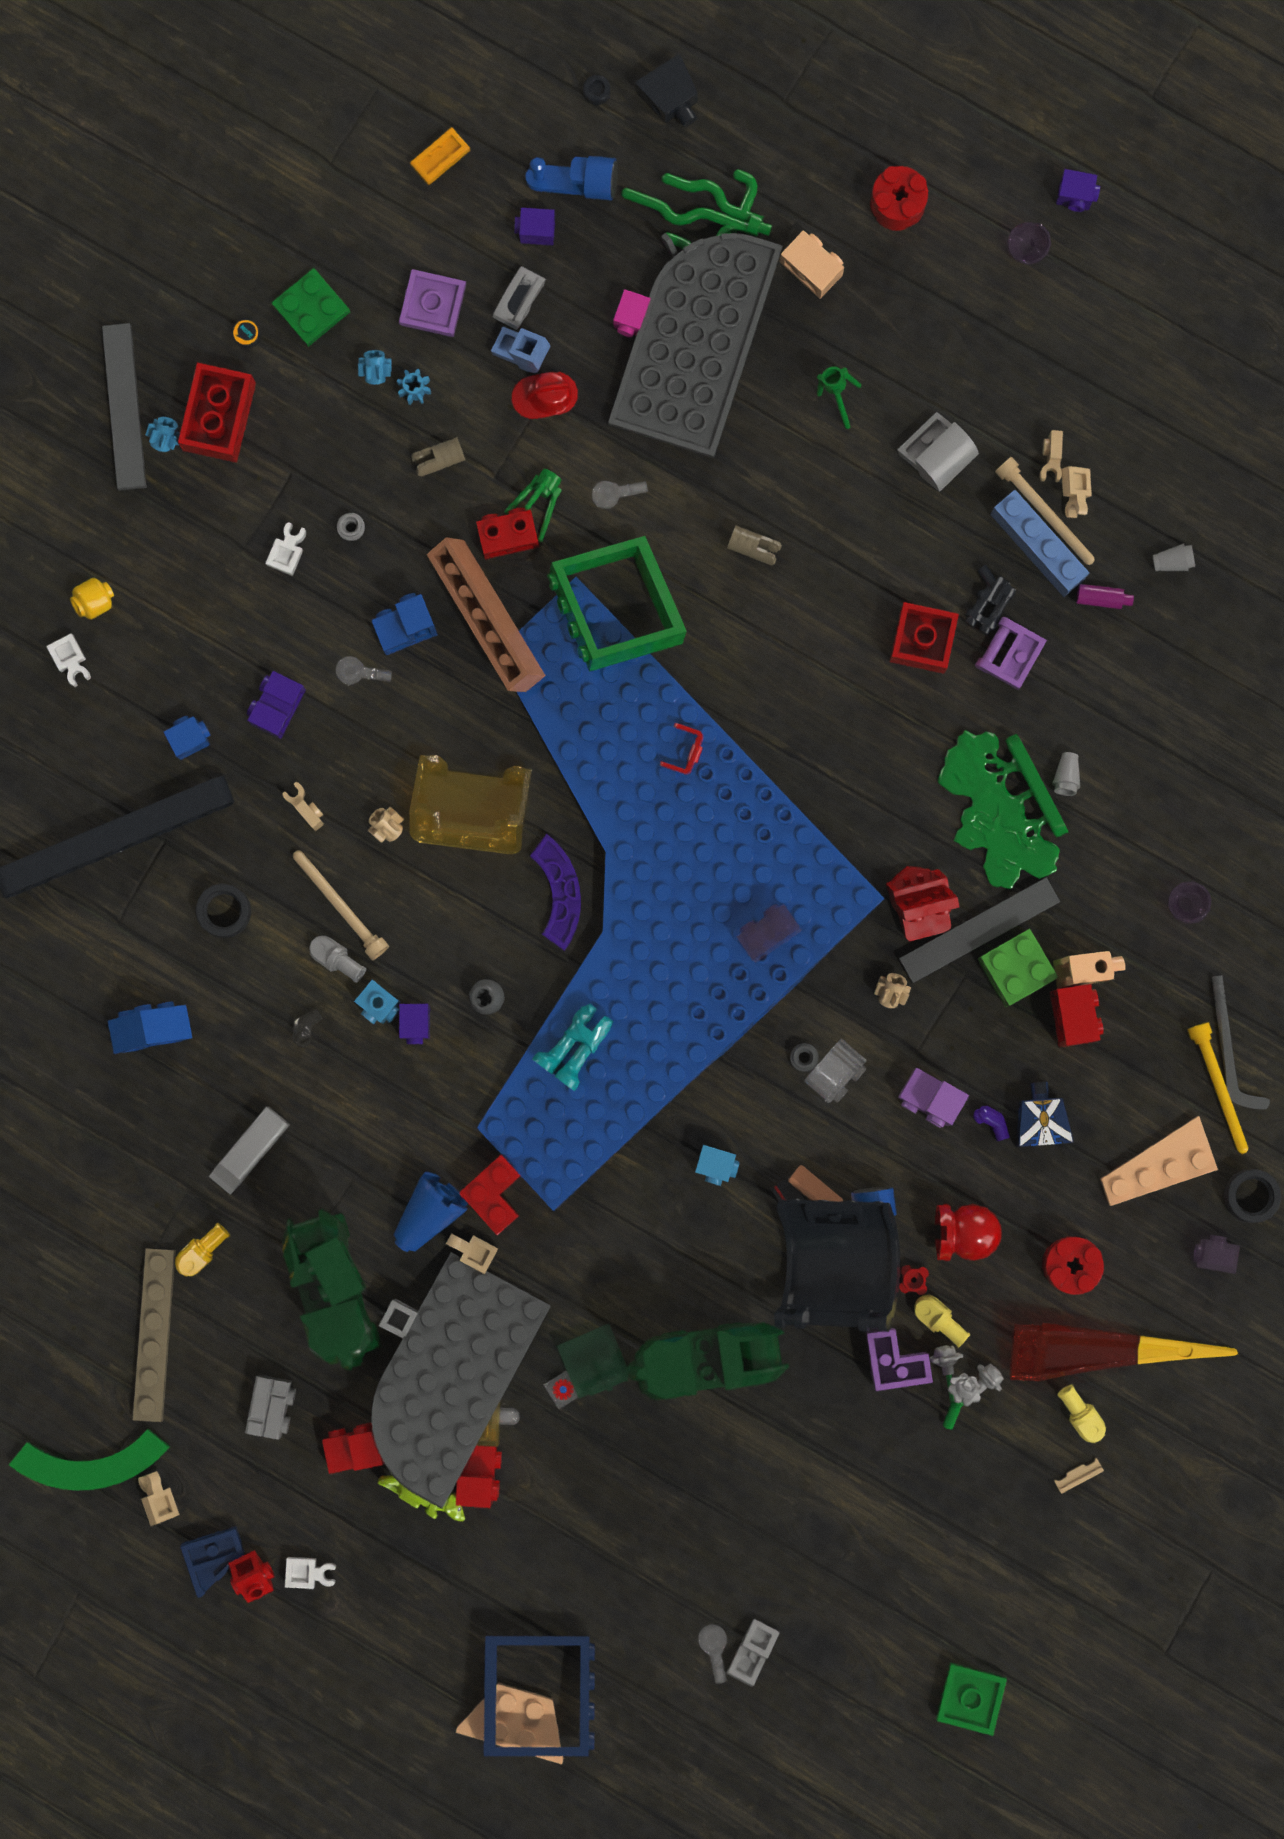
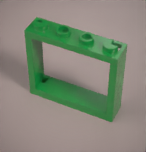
M646 536L552 562L550 572L547 575L550 581L549 587L552 591L555 590L557 594L559 611L562 615H566L569 635L572 639H576L579 646L577 649L579 658H582L583 662L586 663L589 672L683 644L687 630ZM633 557L665 630L597 649L567 576Z

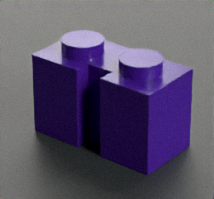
M272 671L270 677L265 676L259 689L263 694L259 701L254 700L247 711L249 716L247 721L251 725L281 739L306 689L303 685Z

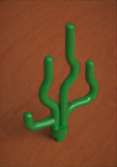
M738 169L733 173L734 179L745 183L747 187L740 208L730 204L721 187L711 180L689 181L669 173H665L662 176L663 183L688 192L704 190L710 192L714 196L718 207L726 214L702 207L693 209L685 214H677L667 203L660 199L629 188H624L621 191L623 198L659 211L665 220L675 225L690 224L698 219H707L724 225L716 236L733 232H743L757 237L759 233L769 236L772 225L763 222L764 216L750 212L758 186L753 175ZM669 232L666 233L671 238L674 246L682 250L691 244V241Z

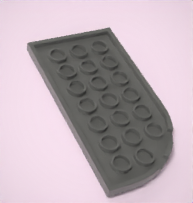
M721 234V236L707 239L702 238L689 244L674 256L671 261L666 263L649 296L651 300L640 331L638 330L608 422L609 425L711 458L715 457L782 251V245L744 234Z
M452 1252L377 1386L372 1405L371 1419L376 1449L389 1469L390 1474L407 1490L441 1509L445 1505L551 1307L487 1271L484 1274L461 1262V1257Z

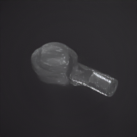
M602 481L594 487L592 499L598 507L609 509L618 503L620 497L648 492L646 481L618 487L616 483Z
M345 657L336 666V675L345 684H355L361 678L391 682L392 671L363 667L361 661L355 657Z
M705 1626L698 1636L699 1645L710 1655L715 1683L726 1682L721 1655L727 1643L726 1633L720 1626Z

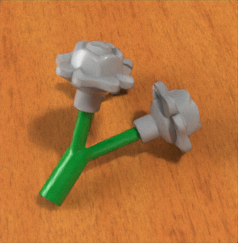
M944 1345L935 1348L934 1355L929 1358V1361L942 1367L943 1375H946L950 1406L942 1425L947 1429H953L961 1407L963 1405L969 1406L972 1402H979L981 1399L979 1394L986 1388L1002 1390L1000 1383L1003 1380V1376L995 1366L989 1364L986 1367L983 1365L977 1366L979 1371L978 1381L976 1377H968L965 1373H962L959 1377L952 1378V1374H954L953 1365L959 1358H963V1354L956 1352L954 1346Z

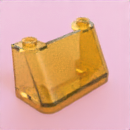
M420 755L410 806L411 837L418 842L503 854L520 852L523 842L532 769L513 766L504 771L503 778L448 771V765L441 757L436 755Z

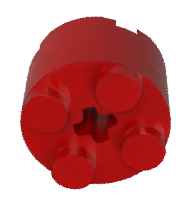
M891 166L886 168L875 181L870 201L871 210L879 224L889 230L901 231L919 222L923 216L928 199L926 179L909 167ZM901 196L903 198L901 201H897L896 197Z
M1067 1236L1056 1240L1046 1249L1042 1260V1269L1046 1279L1055 1289L1067 1294L1078 1295L1091 1291L1099 1283L1103 1274L1104 1263L1100 1250L1092 1242L1079 1237ZM1075 1257V1262L1079 1264V1267L1071 1273V1268L1067 1267V1262H1072Z

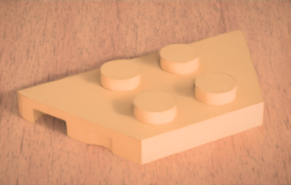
M498 1682L496 1684V1745L502 1747H561L553 1698ZM485 1698L458 1725L456 1733L484 1741ZM536 1756L559 1764L563 1762V1756Z

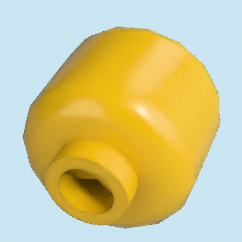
M91 578L73 589V597L70 598V601L80 617L85 616L88 619H94L111 609V598L114 597V593L107 582L101 583L98 579Z

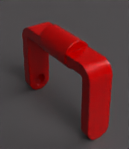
M675 723L674 728L697 735V738L690 749L685 769L662 761L660 766L688 775L692 772L694 764H697L703 750L701 744L704 736L698 730Z

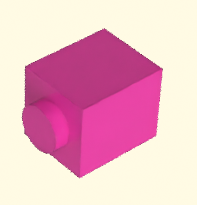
M624 289L613 320L614 328L618 329V333L627 337L637 336L651 298Z

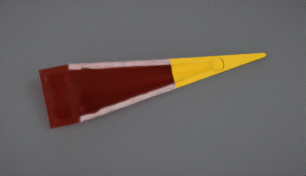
M1042 1323V1325L1014 1324L1009 1375L1010 1380L1042 1381L1083 1372L1136 1364L1235 1356L1238 1352L1235 1348Z

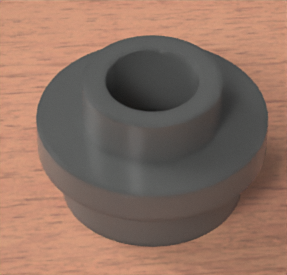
M799 1044L791 1051V1064L799 1071H810L818 1063V1052L810 1044ZM800 1053H808L810 1058L807 1063H802L799 1060Z

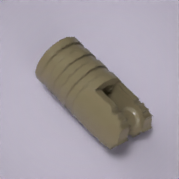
M457 437L415 452L411 456L413 462L419 463L416 471L418 476L421 477L466 461Z
M736 525L727 549L772 566L776 562V557L773 553L780 551L782 545L778 541Z

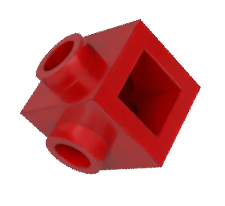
M255 1550L229 1562L232 1579H230L231 1585L237 1595L242 1594L248 1603L274 1591L271 1579L274 1578L273 1570L268 1562H262Z

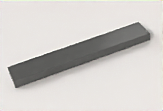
M130 323L102 326L117 489L120 491L147 488L132 327Z
M1046 877L899 958V961L911 982L914 983L1058 904L1060 900Z

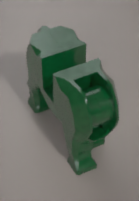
M321 1209L318 1212L319 1217L297 1224L289 1218L282 1239L283 1255L288 1268L291 1287L298 1286L305 1314L301 1315L300 1318L305 1328L309 1348L315 1357L330 1365L339 1363L342 1368L351 1370L353 1367L361 1365L366 1352L382 1347L377 1326L375 1323L370 1322L361 1292L334 1306L331 1305L330 1301L325 1302L318 1290V1286L321 1283L317 1275L311 1276L304 1263V1260L307 1259L305 1254L307 1251L340 1235L349 1252L348 1238L350 1234L345 1216L342 1213L332 1215L326 1210Z
M737 1322L718 1325L717 1328L692 1332L681 1330L662 1333L661 1336L651 1337L643 1343L635 1354V1361H632L626 1367V1374L631 1380L638 1381L640 1392L644 1393L651 1400L697 1395L696 1391L725 1387L726 1390L769 1383L777 1380L789 1368V1363L782 1364L778 1336L785 1332L766 1322Z

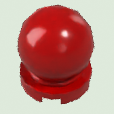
M949 1204L936 1206L935 1225H940L941 1239H935L937 1260L950 1261L952 1254L955 1253L962 1259L976 1261L987 1258L996 1251L1002 1236L1001 1224L996 1214L988 1208L976 1204L961 1206L955 1212L951 1210Z

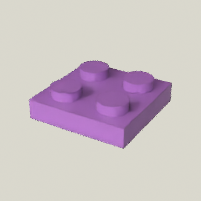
M412 269L399 324L454 337L466 281Z

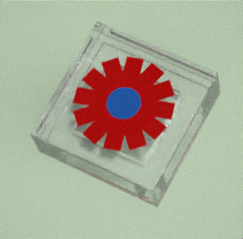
M568 1369L544 1384L558 1409L583 1394Z

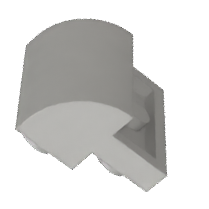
M938 412L898 449L899 455L916 468L920 476L939 492L979 454L977 447L966 432L955 422L951 424Z

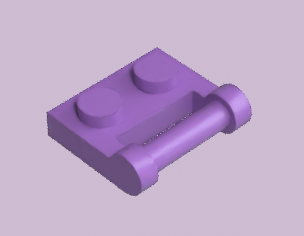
M1002 617L998 623V631L985 654L977 660L975 666L979 670L1019 690L1047 640L1012 620ZM1009 632L1017 635L1000 667L992 664Z

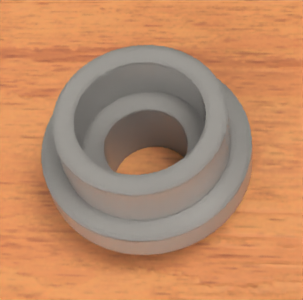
M346 513L339 518L337 531L343 539L355 541L363 535L365 524L359 515ZM350 523L356 525V529L353 532L346 530L347 525Z

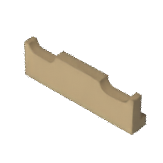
M1094 1458L1095 1461L1087 1466L1082 1464L1068 1471L1066 1477L1059 1481L1055 1479L1054 1482L1060 1493L1062 1494L1103 1472L1104 1470L1098 1459Z

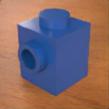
M188 716L181 717L173 723L174 726L164 731L176 757L180 760L210 745L207 737L211 736L206 724L204 721L198 722L194 716L191 718Z

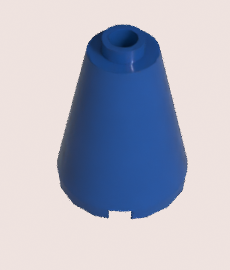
M424 1172L420 1177L394 1232L396 1245L405 1252L409 1250L417 1251L468 1209L466 1207L468 1203L459 1194V1191L450 1183L446 1186L439 1183L438 1181L441 1177L436 1174Z

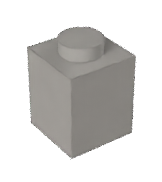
M393 1299L379 1326L404 1338L411 1328L418 1310L397 1299Z

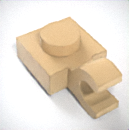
M1052 430L1048 439L1043 441V456H1047V464L1043 466L1040 472L1041 481H1045L1047 471L1055 473V482H1059L1062 477L1060 461L1062 459L1063 431Z
M1071 466L1062 468L1063 496L1069 497L1065 507L1066 517L1077 518V514L1087 515L1088 507L1085 498L1092 496L1090 469Z
M295 782L294 785L298 789V795L290 797L286 792H283V797L317 831L324 825L319 819L323 814L313 802L308 805L304 801L305 790L301 784Z
M451 1233L446 1242L447 1245L463 1252L460 1259L461 1262L484 1274L498 1248L474 1235L470 1242H467Z
M157 1471L138 1478L141 1489L148 1495L141 1500L150 1526L179 1515L171 1489L163 1490Z

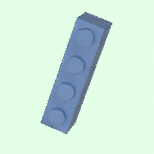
M1016 490L994 507L990 515L1063 597L1085 580L1089 574L1087 569Z

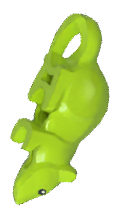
M380 1476L377 1484L399 1495V1498L418 1509L420 1505L425 1506V1513L434 1519L437 1517V1511H444L453 1520H465L462 1506H455L456 1492L453 1490L441 1509L407 1490L393 1476Z

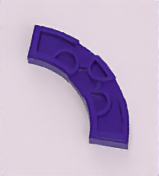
M546 834L530 855L546 874L552 890V912L542 935L565 951L576 932L581 911L580 887L570 859L557 842Z

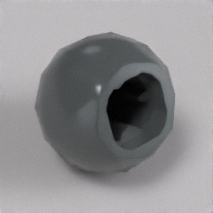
M483 979L475 983L471 988L469 1002L477 1012L490 1015L496 1013L501 1008L504 1002V992L497 982Z

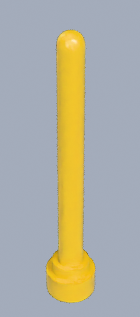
M1206 1022L1187 1029L1190 1039L1194 1040L1195 1044H1199L1237 1151L1245 1154L1248 1151V1145L1209 1041L1212 1039L1210 1034L1213 1033L1210 1024Z

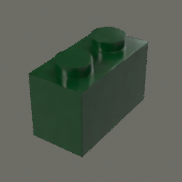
M340 1235L305 1253L307 1259L304 1260V1263L311 1276L317 1275L321 1283L318 1286V1290L325 1302L330 1301L331 1305L334 1306L366 1288Z

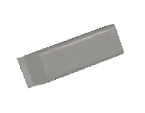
M266 1107L219 1162L209 1177L231 1195L290 1124L270 1107Z

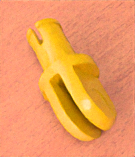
M217 1222L201 1240L192 1239L178 1253L175 1259L177 1271L184 1276H194L199 1273L213 1259L212 1252L230 1236L228 1231Z

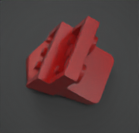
M907 866L893 877L890 882L886 883L892 907L898 913L904 937L908 941L944 933L951 929L949 912L951 909L959 908L958 897L949 888L947 877L939 869L932 871L927 868Z

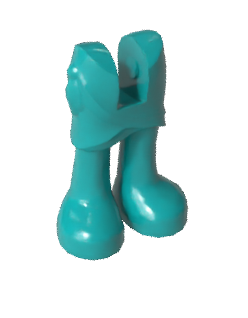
M591 1003L582 1006L575 1013L572 1024L551 1051L538 1052L532 1058V1060L553 1075L575 1042H580L581 1045L570 1060L555 1075L557 1079L573 1091L579 1086L578 1073L591 1053H595L613 1024V1020L604 1016L597 1023L593 1031L585 1027L597 1010Z

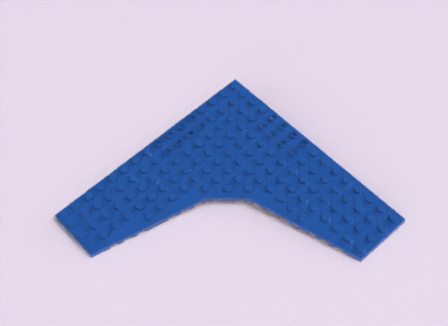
M577 577L570 582L597 649L635 639ZM557 595L519 630L546 676L527 692H517L606 852L603 932L477 1127L553 1211L564 1203L698 1075L728 1051L800 983L827 953L884 900V897L651 654L589 672L586 663L583 662L582 658H579L577 650L579 646L576 639H572L569 635L566 615H562L559 611ZM675 723L698 730L704 736L701 744L703 750L697 764H694L692 772L688 775L660 766L662 761L685 769L690 749L697 738V735L674 728ZM591 1003L597 1010L585 1027L593 1031L597 1023L604 1016L613 1020V1024L595 1053H591L578 1073L579 1086L573 1091L557 1079L555 1075L570 1060L581 1045L580 1042H575L553 1075L532 1060V1058L538 1052L551 1051L572 1024L575 1013L582 1006Z

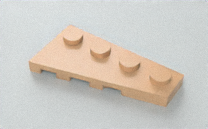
M1196 1116L1156 1144L1148 1147L1139 1155L1102 1177L1100 1181L1109 1206L1218 1170L1200 1117Z

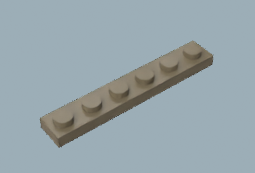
M147 1248L145 1252L133 1420L163 1421L176 1250Z

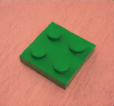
M315 268L272 302L273 307L308 347L350 313V309Z
M950 1663L936 1720L993 1736L1007 1678Z

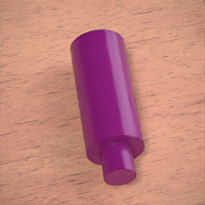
M1080 583L1076 596V604L1121 609L1122 605L1132 606L1134 595L1124 594V589Z

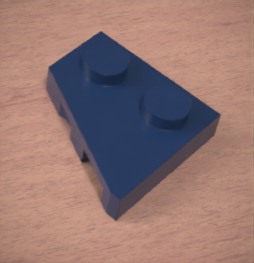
M236 1526L181 1544V1550L197 1598L202 1597L217 1580L219 1581L227 1573V1570L230 1569L229 1562L245 1555Z

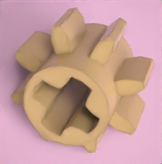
M391 807L387 811L384 808H379L369 818L371 827L368 831L381 843L385 839L391 842L402 833L403 827L400 823L404 819Z
M890 973L887 975V978L880 976L874 994L879 996L878 1001L883 1006L896 1008L899 1003L901 1005L906 1004L911 987L906 986L907 980L902 975Z

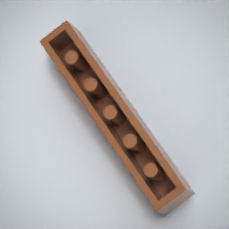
M446 537L427 554L428 558L507 690L527 692L546 675L466 542Z

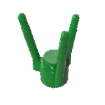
M829 367L823 374L817 376V396L820 397L824 388L828 393L834 394L846 429H849V419L841 392L846 387V380L857 388H861V383L848 373L847 368Z
M543 469L539 476L535 475L531 483L504 511L508 515L509 511L516 508L533 489L535 492L525 505L526 510L531 508L539 496L548 498L551 495L538 536L539 542H542L556 500L562 491L558 487L562 481L561 478L552 471Z

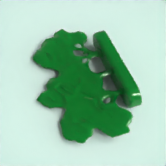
M965 730L962 735L958 736L957 746L948 750L945 757V766L941 769L938 779L939 784L952 794L965 795L972 799V806L964 809L961 822L963 826L958 829L954 841L969 850L980 847L987 849L986 861L983 867L989 883L995 887L1013 888L1014 883L1020 877V870L1022 869L1039 879L1056 872L1057 866L1055 863L1059 859L1060 849L1056 844L1046 841L1041 837L1042 825L1047 823L1055 837L1068 833V830L1018 734L1016 733L1006 739V745L1013 757L1012 761L1008 763L996 756L999 749V739L995 734L986 731L983 734L974 735ZM991 753L994 758L987 759L986 755ZM985 764H997L996 767L998 769L1002 767L1003 770L996 773L989 772L985 769ZM1014 771L1021 772L1029 787L1027 791L1018 796L1011 795L1005 786L1007 775ZM1003 775L1002 781L997 782V776ZM1033 796L1043 816L1039 819H1027L1024 816V800ZM1034 829V835L1027 837V832Z

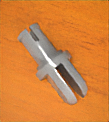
M318 936L311 941L309 946L310 955L329 971L339 970L356 983L364 976L366 968L347 956V948L327 936Z

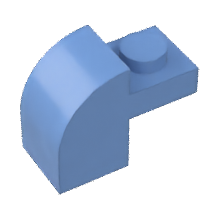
M503 327L491 352L497 357L517 364L522 370L537 373L550 349V344L545 337L521 328L518 333Z

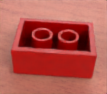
M197 363L178 444L183 451L237 463L256 386L252 374Z

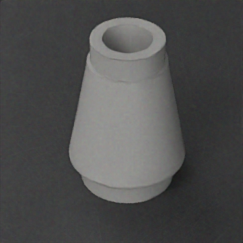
M1181 544L1153 555L1155 571H1189L1188 568L1195 567L1192 545L1185 546Z
M1071 752L1062 753L1052 783L1055 787V793L1064 796L1077 794V789L1080 788L1079 756Z

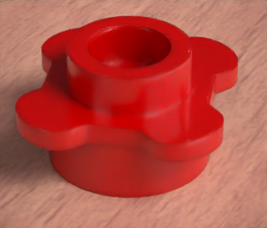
M909 1265L903 1266L901 1268L902 1282L899 1284L900 1291L903 1293L912 1291L919 1295L925 1294L927 1291L925 1284L926 1277L929 1275L928 1270L925 1267L916 1269L911 1268ZM913 1277L917 1279L915 1283L911 1281Z

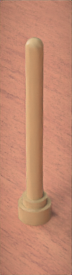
M1010 457L995 471L1002 480L1011 481L1085 564L1091 565L1094 562V556L1019 474V464Z
M300 850L295 851L293 859L365 943L363 946L366 948L365 953L370 959L375 960L389 948L386 941L377 935L373 936L305 854Z

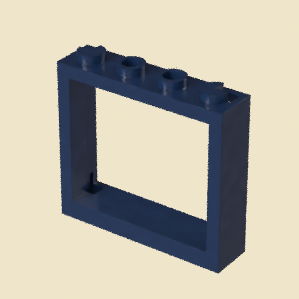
M485 1636L484 1756H589V1750H594V1732H589V1720H594L595 1715L594 1702H589V1690L595 1689V1673L589 1672V1661H595V1643H589V1636ZM497 1646H580V1747H496Z

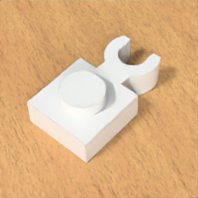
M288 522L284 527V541L276 538L266 565L293 576L303 549L297 547V544L305 539L306 530L301 528L298 535L292 536L290 531L293 525Z
M72 633L47 646L59 671L63 672L68 669L67 678L70 684L74 687L78 686L75 681L77 673H83L87 680L91 679L89 671L79 664L86 660Z
M287 1557L285 1587L314 1589L315 1581H319L324 1586H332L335 1584V1580L327 1579L324 1576V1572L328 1569L335 1570L336 1564L325 1563L321 1567H316L317 1558Z

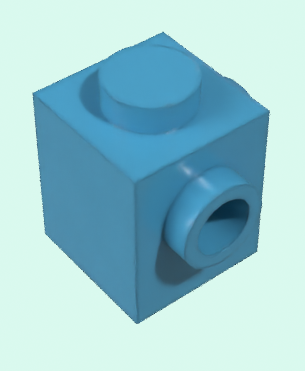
M374 980L370 981L354 1001L364 1009L361 1015L373 1024L377 1020L382 1024L386 1020L390 1023L399 1013L397 1006L401 1003Z
M703 1145L695 1173L706 1175V1182L721 1186L722 1180L728 1182L730 1177H736L740 1162L735 1161L736 1154Z

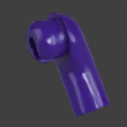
M982 1106L974 1111L973 1117L975 1122L992 1126L996 1141L1010 1138L1002 1113L989 1106Z

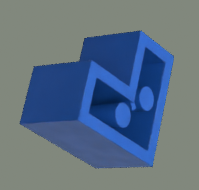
M415 593L403 596L399 599L400 603L395 604L397 610L393 612L391 609L383 610L376 614L377 618L372 620L386 656L438 635L422 594L416 596Z
M174 1002L158 1004V1009H152L151 1005L134 1007V1010L119 1012V1018L108 1021L114 1054L133 1052L152 1046L172 1044L191 1039L192 1033L186 1005L175 1006Z

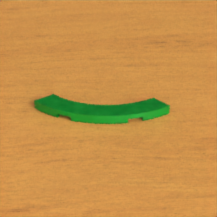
M147 1429L133 1444L114 1455L95 1460L73 1461L48 1454L27 1442L9 1466L33 1481L50 1487L66 1490H94L124 1482L138 1475L161 1458L171 1446L150 1429Z

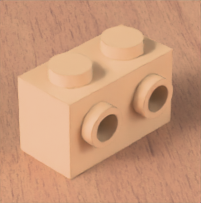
M803 230L781 253L780 263L821 299L842 277L844 271L843 261L835 253L831 252L829 254L822 247L823 244L814 234L808 235Z

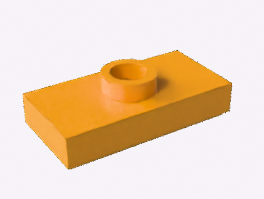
M451 127L414 158L410 165L429 186L470 151V147Z

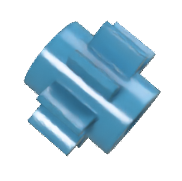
M370 350L364 353V358H359L358 376H365L366 383L381 384L386 381V377L391 376V358L385 359L384 352Z
M420 369L410 374L405 370L404 379H397V384L403 387L398 392L399 397L407 396L409 405L412 404L413 400H419L420 403H424L422 397L425 394H431L430 388L424 386L430 382L429 377L425 376L422 378ZM415 382L418 383L419 388L415 387L414 391H410L409 386H413Z
M160 417L158 420L154 419L153 424L149 423L145 435L150 437L149 442L154 449L168 452L170 449L174 450L175 445H179L180 432H178L179 426L176 421L168 417Z

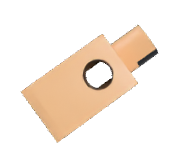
M1110 951L1073 955L1053 961L1054 971L1058 976L1056 979L1057 989L1113 980L1114 974L1125 972L1123 957H1111Z

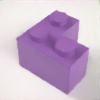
M914 1068L898 1098L903 1101L902 1107L915 1114L917 1110L928 1115L925 1120L940 1128L944 1127V1125H953L969 1095L945 1081L941 1082L922 1070Z
M890 1328L889 1332H879L878 1330L865 1332L875 1391L933 1383L928 1353L920 1352L899 1355L896 1329Z

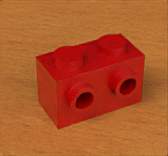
M516 508L510 510L508 515L498 517V514H489L483 516L481 521L476 522L485 560L539 548L531 510L525 511V508Z

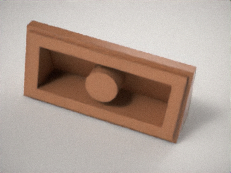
M802 1165L788 1179V1182L810 1201H843L840 1196Z

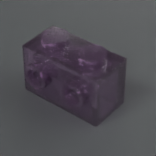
M777 904L771 906L763 912L765 916L757 923L752 920L739 929L741 934L737 938L755 963L802 931L784 904L780 907Z

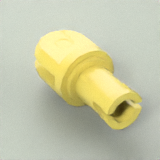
M923 1295L915 1302L914 1313L916 1317L933 1333L941 1331L958 1348L970 1336L969 1332L951 1318L952 1311L938 1298L932 1295Z
M1068 1385L1061 1389L1057 1395L1070 1411L1069 1421L1080 1437L1089 1443L1101 1441L1105 1436L1106 1426L1092 1404H1085L1073 1385Z

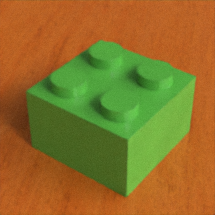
M1030 929L977 959L1005 1008L1058 978Z

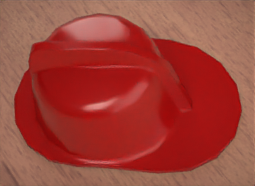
M547 372L526 377L515 385L512 392V404L515 410L521 416L528 419H540L566 413L574 407L578 399V389L575 382L562 372Z

